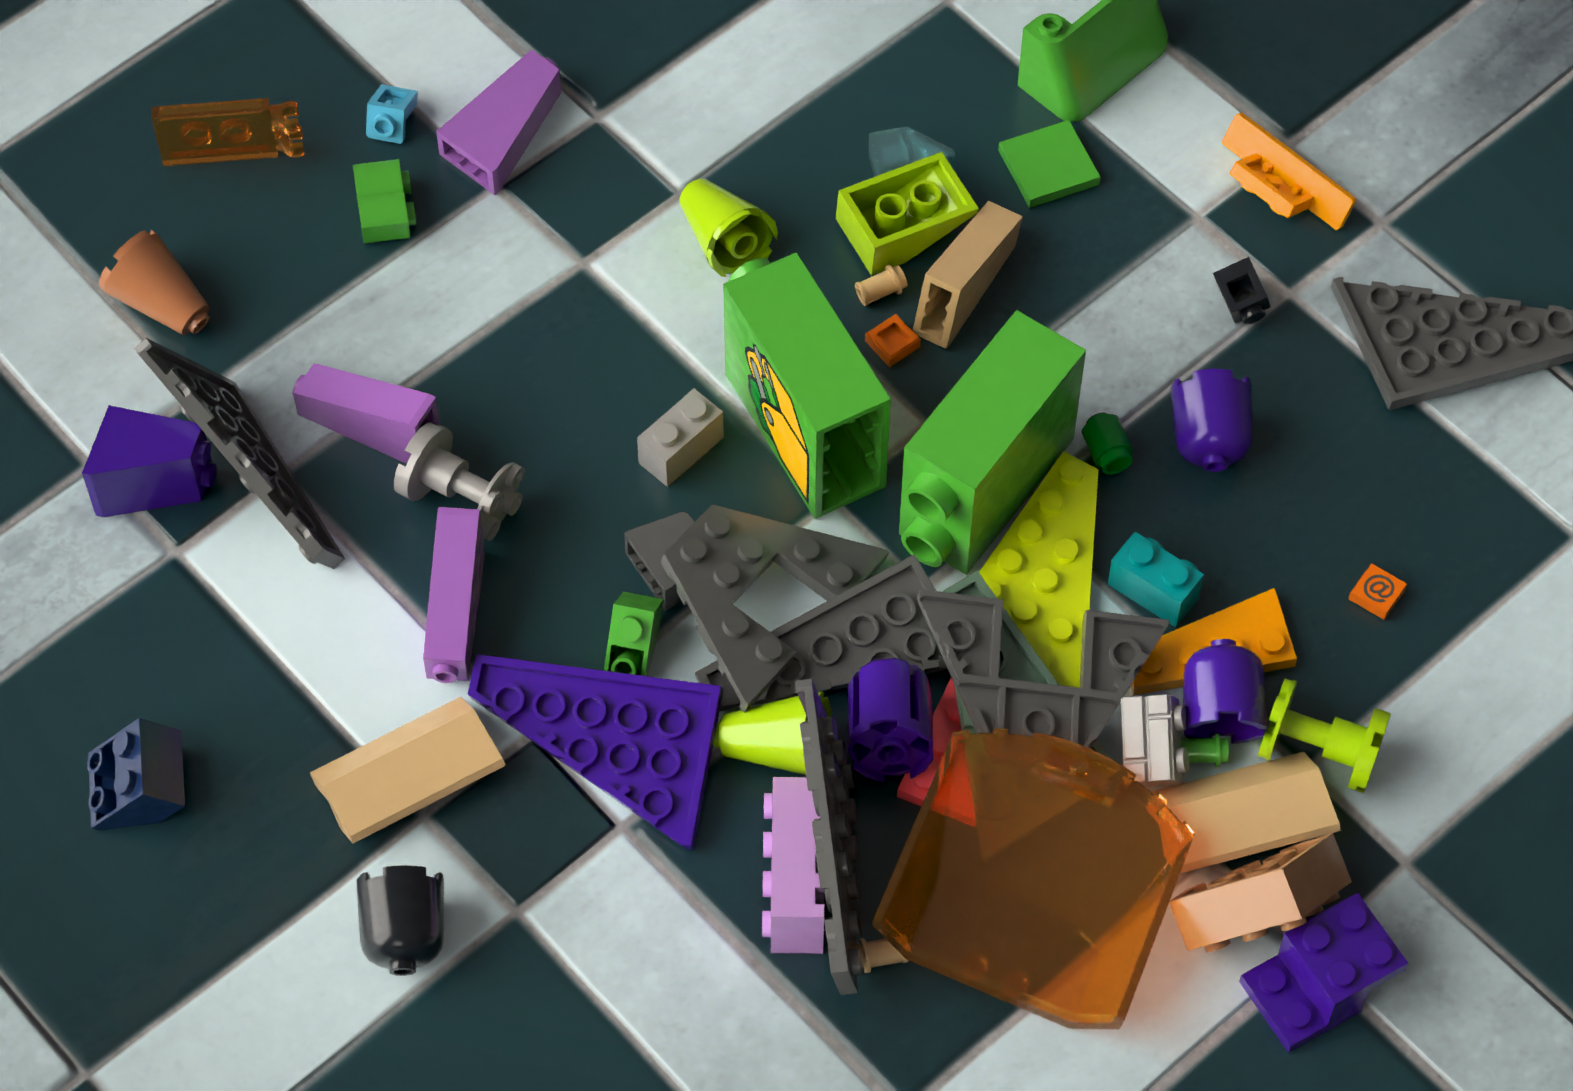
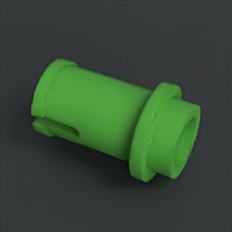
M1215 733V738H1181V748H1187L1189 763H1215V767H1220V763L1229 762L1228 737L1220 738L1219 733Z

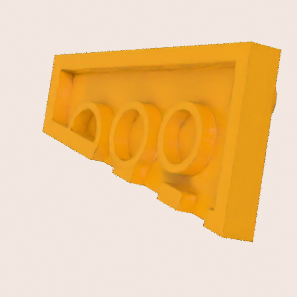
M1275 588L1162 635L1131 684L1133 696L1183 687L1185 664L1189 658L1198 650L1211 646V642L1217 639L1234 640L1237 646L1245 647L1256 653L1262 661L1264 672L1295 667L1297 657Z

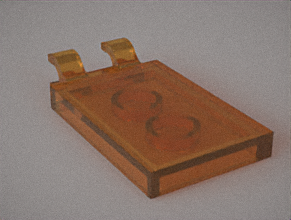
M269 98L152 107V123L163 166L278 157V150L283 151L290 157H301L304 155L303 143L291 142L304 139L302 126L299 125L298 118L286 119L290 116H299L298 104L294 101L270 105Z

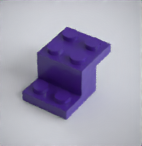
M1356 893L1310 918L1305 924L1285 932L1278 955L1242 974L1239 983L1289 1053L1362 1012L1369 991L1406 971L1409 963L1361 896Z

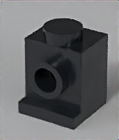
M1249 257L1213 273L1234 323L1243 321L1246 325L1253 324L1266 315L1264 310L1271 308L1265 290ZM1243 294L1251 295V297L1238 301Z

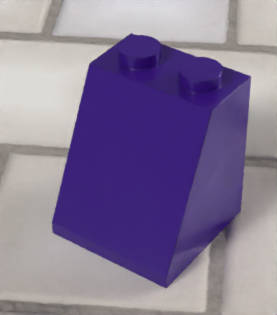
M109 405L82 475L95 515L109 517L200 502L203 499L206 488L212 487L215 482L217 465L212 462L211 443L207 441L205 433L196 423Z

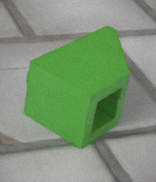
M622 592L613 604L604 671L648 676L658 640L664 599Z

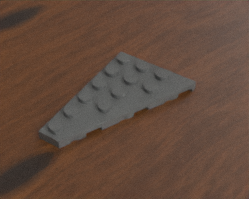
M145 338L134 348L137 354L180 403V409L183 414L202 429L240 474L239 478L243 485L250 492L257 494L299 544V550L303 556L312 564L318 562L332 569L344 561L345 557L237 384L148 338Z

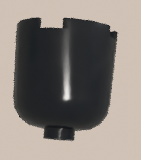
M409 865L383 867V876L371 879L368 872L362 873L357 878L360 942L363 954L370 962L389 969V973L392 975L407 976L416 973L417 967L424 966L433 961L443 947V874L438 872L434 877L426 876V867Z

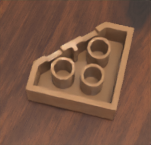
M1331 833L1280 850V853L1263 860V865H1261L1260 860H1256L1227 872L1226 876L1213 880L1207 885L1206 883H1201L1189 888L1170 900L1169 904L1187 950L1204 946L1206 952H1213L1231 944L1230 939L1242 936L1244 942L1252 941L1268 934L1267 928L1280 925L1282 931L1294 929L1307 922L1306 917L1324 910L1322 905L1339 899V891L1352 881L1334 834Z

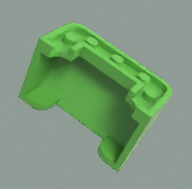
M1101 0L1073 24L1058 14L1047 13L1036 17L1023 28L1018 86L1064 121L1069 120L1070 122L1083 120L1166 51L1168 32L1158 0Z

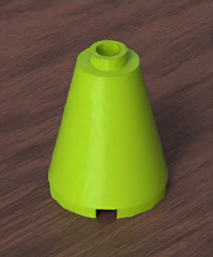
M697 179L685 186L680 195V206L709 265L722 277H727L725 274H733L736 269L748 261L758 258L767 259L772 252L769 245L773 236L777 240L778 230L776 222L766 211L707 179Z
M818 692L827 716H832L828 698H823L824 692ZM799 696L750 707L745 713L738 710L723 714L720 722L717 723L714 739L715 748H720L722 755L725 757L806 775L800 723L808 721Z

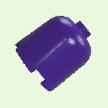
M1204 369L1193 371V379L1183 383L1180 379L1174 380L1171 386L1175 442L1179 454L1184 460L1193 465L1203 467L1206 471L1219 472L1243 459L1248 453L1253 439L1252 384L1250 378L1235 379L1233 378V371L1229 369Z
M1217 639L1211 642V646L1198 650L1189 658L1184 669L1183 705L1186 708L1187 728L1184 731V736L1187 738H1213L1215 733H1219L1220 736H1231V744L1251 742L1264 737L1268 725L1265 673L1262 661L1256 653L1245 647L1237 646L1234 640Z

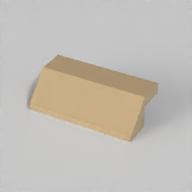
M459 697L310 772V775L317 789L328 800L340 829L352 843H355L506 765L476 711L462 697Z
M1305 752L1143 794L1145 808L1160 828L1163 855L1177 874L1341 831L1339 820L1320 769Z

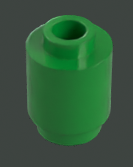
M1105 412L1091 416L1082 428L1081 434L1096 467L1102 469L1103 473L1108 475L1124 471L1133 462L1131 456L1133 448L1118 416Z

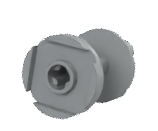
M426 423L415 433L405 449L406 452L411 454L407 465L398 464L394 477L395 492L415 502L422 499L433 489L448 498L458 493L478 503L477 509H480L483 537L491 541L496 536L506 514L513 516L521 505L523 495L517 491L523 479L525 468L514 462L508 463L489 482L469 472L468 461L450 453L453 435L448 428L437 423Z

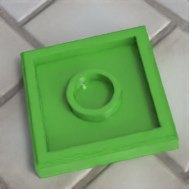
M1069 120L999 142L998 151L1029 208L1100 185V175Z

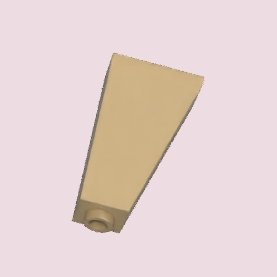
M990 201L982 207L926 272L912 330L917 336L945 349L950 346L1015 248L1023 216Z

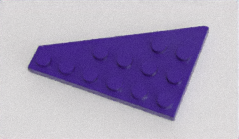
M476 654L468 689V695L472 700L684 849L694 850L723 696L721 686Z

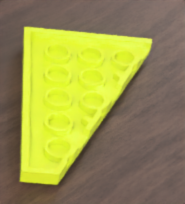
M1065 451L1062 452L983 565L979 574L997 599H1003L1004 609L1057 683L1061 686L1079 688L1083 615L1086 610H1090L1099 469Z

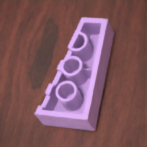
M773 777V793H764V819H772V832H763V858H772L771 871H763V897H771V911H762V937H771V953L823 954L824 889H820L816 846L812 821L819 819L820 816L818 817L816 814L812 791H808L806 777Z

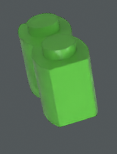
M399 159L353 165L364 244L410 238L409 226L416 225L413 202H405L404 194L411 193L409 171H401Z

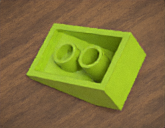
M939 152L838 190L836 220L872 276L885 271V266L887 265L895 267L906 263L976 215L979 208L944 154Z

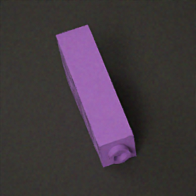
M531 49L436 131L439 155L493 195H496L502 189L561 94L560 70L556 63L548 57L543 58Z
M314 363L306 375H301L297 379L293 387L292 394L299 416L406 464L411 454L406 452L405 449L415 433L429 422L440 425L435 396Z
M438 507L423 661L426 678L434 679L441 683H453L456 680L468 681L486 553L480 509Z

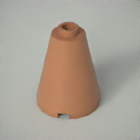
M144 230L130 238L113 255L118 262L112 271L107 267L104 268L99 279V287L102 291L182 335H187L190 332L197 334L208 323L210 316L207 314L210 306L160 235L154 230H151L150 234Z

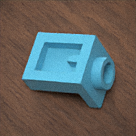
M381 84L367 103L366 136L372 139L401 144L405 139L406 119L417 106L418 91Z

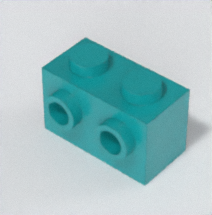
M1134 532L1111 560L1107 585L1159 618L1169 620V624L1176 628L1199 600L1204 574L1199 572L1197 567L1190 561L1180 560L1164 550L1163 546L1156 540L1145 538L1139 533Z

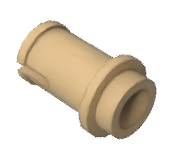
M887 265L885 266V271L861 282H856L855 290L861 303L867 306L894 292L897 295L901 294L902 289L907 287L908 284L899 265L895 267Z
M903 934L868 942L864 938H860L856 944V949L860 948L862 952L865 973H870L873 967L901 962L907 963L909 960L908 947Z

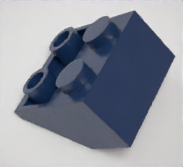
M138 718L88 752L87 769L89 771L90 786L88 805L91 812V829L106 830L157 824L185 807L181 730Z

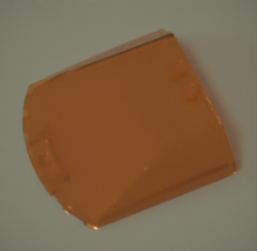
M994 728L992 733L970 734L969 730L953 732L877 909L872 925L905 959L1071 1029H1120L1128 1013L1195 833L1186 821L1181 823L1166 806L1168 800L1158 791L1154 795L1135 780L1137 776L1135 773L1090 748L1034 732L1033 736L1008 733V729Z

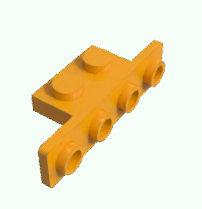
M1244 113L1236 114L1222 140V144L1241 158V160L1235 162L1229 174L1238 180L1246 191L1256 194L1267 202L1270 208L1279 215L1290 218L1308 209L1335 230L1342 228L1356 203V198Z

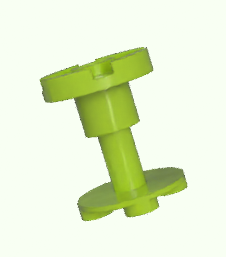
M1285 678L1279 696H1277L1269 718L1270 724L1263 737L1258 756L1270 761L1280 734L1324 749L1322 753L1323 758L1354 768L1348 789L1364 794L1391 713L1375 708L1368 727L1335 717L1333 724L1289 710L1297 681Z

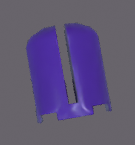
M897 658L873 660L862 666L848 684V753L853 760L854 770L866 778L885 782V775H901L910 772L911 779L926 771L933 761L932 685L925 672L916 665L910 666L908 661Z

